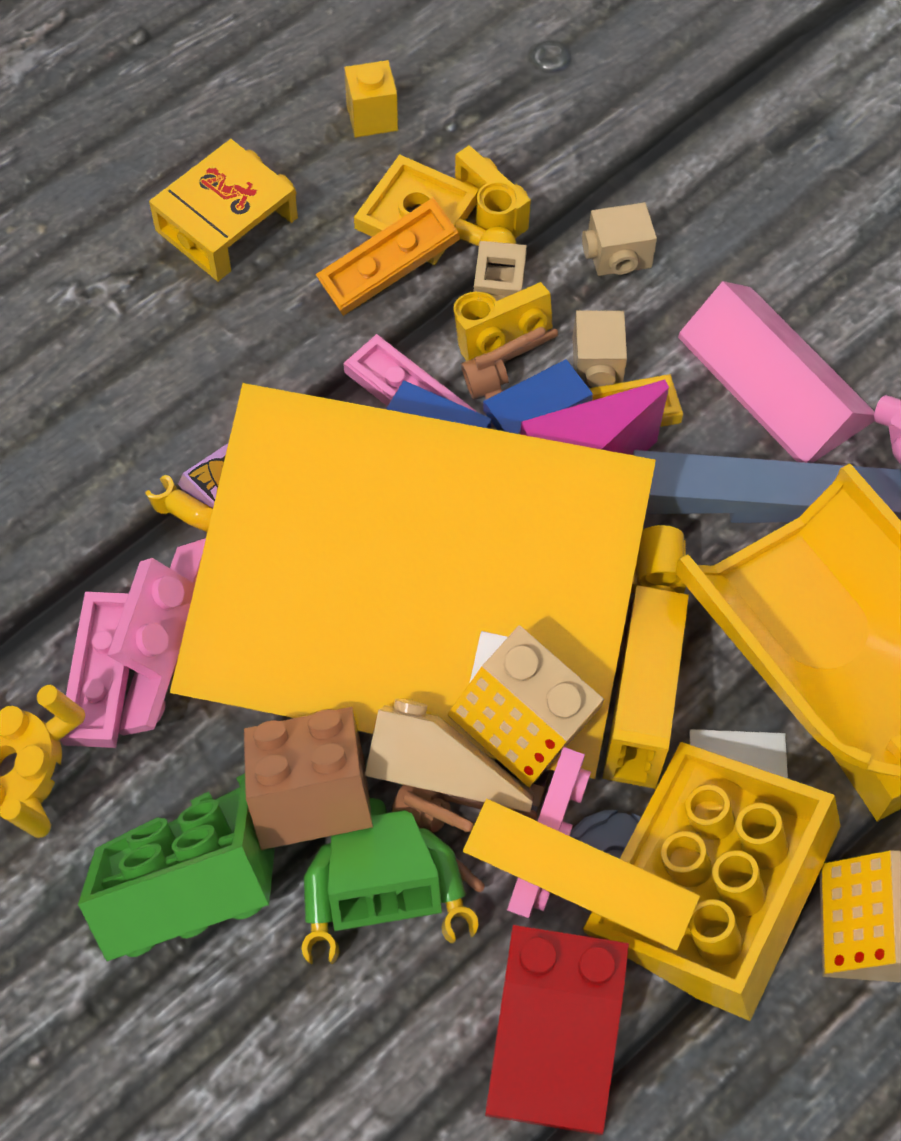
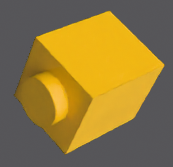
M389 61L344 67L346 104L354 137L398 131L397 91Z

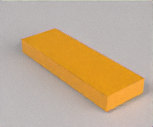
M433 197L318 272L316 276L342 316H344L459 241L460 236Z

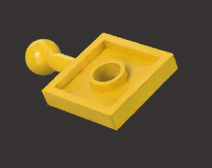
M400 154L354 216V229L373 237L410 213L406 210L407 207H413L417 204L422 205L434 197L458 231L460 239L479 246L480 241L516 244L514 235L507 228L495 226L485 230L466 221L477 205L478 188ZM445 250L427 262L435 265Z

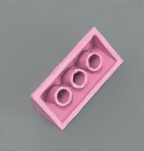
M722 281L679 332L678 338L796 462L814 463L875 422V411L751 287Z

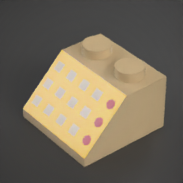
M518 625L482 665L447 716L530 789L560 755L563 747L566 748L603 705L604 698L524 628Z
M889 850L824 863L820 870L822 977L901 983V851Z

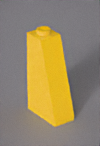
M664 585L636 586L602 779L656 789L669 750L689 594L678 593Z

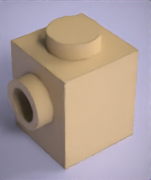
M646 202L591 210L589 230L582 232V244L586 259L593 258L598 276L609 274L623 275L635 270L652 268L657 237Z

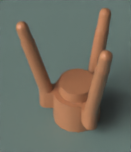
M539 327L489 353L462 362L463 376L472 399L485 396L487 400L504 391L501 390V385L509 383L504 362L556 338L558 330L550 329L545 331L543 327Z
M403 784L394 799L392 812L408 811L413 814L418 828H426L432 832L439 831L445 823L465 832H470L473 829V823L451 812L449 802L482 809L484 802ZM509 808L535 821L538 817L537 813L533 810L526 812ZM456 858L462 880L475 891L482 892L485 888L484 883Z

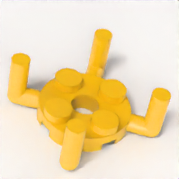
M53 685L42 687L37 694L38 703L55 715L46 723L34 714L23 711L16 706H7L0 710V765L10 754H17L14 768L8 774L0 776V817L36 838L45 837L51 830L50 820L41 803L50 794L55 784L51 777L56 762L61 765L62 747L60 739L81 725L85 720L84 709Z

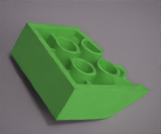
M245 773L236 777L239 788L215 800L208 791L190 800L192 806L185 809L177 819L168 823L167 819L156 817L95 848L78 906L106 961L124 955L129 957L140 956L151 950L156 944L179 936L181 938L194 937L205 931L210 925L230 918L241 920L251 917L259 912L262 907L269 905L275 847L264 850L260 848L246 801Z

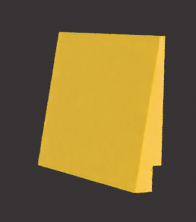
M242 383L170 693L291 718L313 715L318 711L326 709L337 710L352 707L358 731L370 734L374 733L377 714L380 708L385 705L394 706L396 698L412 700L426 704V714L439 716L487 756L496 759L447 714L470 683L481 631L508 637L520 625L604 698L602 707L566 747L585 754L581 768L591 771L589 778L595 779L656 460ZM560 755L547 770L555 771Z

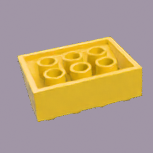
M680 742L620 857L621 860L700 895L678 950L671 949L594 912H591L583 928L584 932L593 938L629 943L628 959L693 997L751 1021L841 827L835 795Z

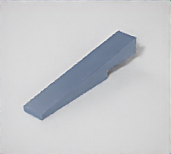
M634 450L633 456L656 460L646 514L730 513L731 523L791 522L799 518L834 482L840 468L845 466ZM853 466L901 520V469Z

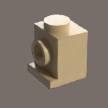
M480 241L474 292L488 293L498 301L523 290L527 245ZM488 263L515 265V267L488 265Z

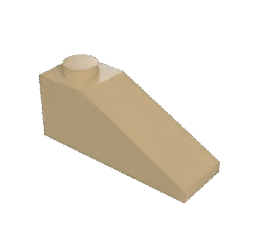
M396 698L394 706L385 705L378 710L365 776L485 802L487 798L504 807L526 812L531 811L535 793L439 716L426 714V704Z

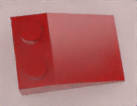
M518 925L512 926L485 1116L603 1135L623 1000L629 943Z

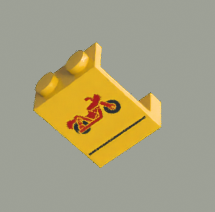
M229 139L149 201L155 231L218 282L232 271L228 247L274 211L278 212L290 223L298 218L297 193L292 182L286 176L274 173L263 164L260 157L250 149L245 150L232 139Z

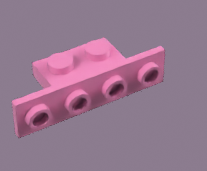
M206 538L177 547L170 568L154 558L143 560L139 563L107 655L135 671L123 705L119 734L123 736L154 730L164 713V699L171 677L175 672Z

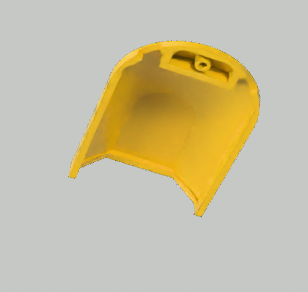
M847 464L840 468L834 482L799 518L714 566L697 565L691 556L686 554L678 559L675 573L818 743L840 759L854 766L875 773L901 777V520L851 464Z

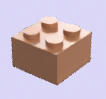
M352 707L337 710L326 709L318 711L313 715L283 721L272 720L258 726L244 728L246 801L261 850L373 827L367 776H365V758Z

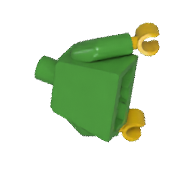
M369 798L373 827L331 836V843L321 846L304 875L305 922L311 923V933L305 937L301 949L304 958L312 965L313 957L311 950L314 943L326 940L330 944L329 961L331 964L336 962L339 955V947L336 940L328 934V922L333 921L334 931L439 914L442 913L441 903L446 904L448 911L441 926L444 938L452 944L456 941L454 931L451 928V919L454 917H461L467 921L470 935L473 937L479 926L478 917L470 908L463 906L461 898L466 896L454 851L429 829L418 828L412 813L405 810L387 813L383 801Z

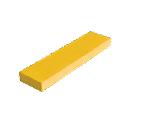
M487 798L463 849V852L676 951L700 898V895Z

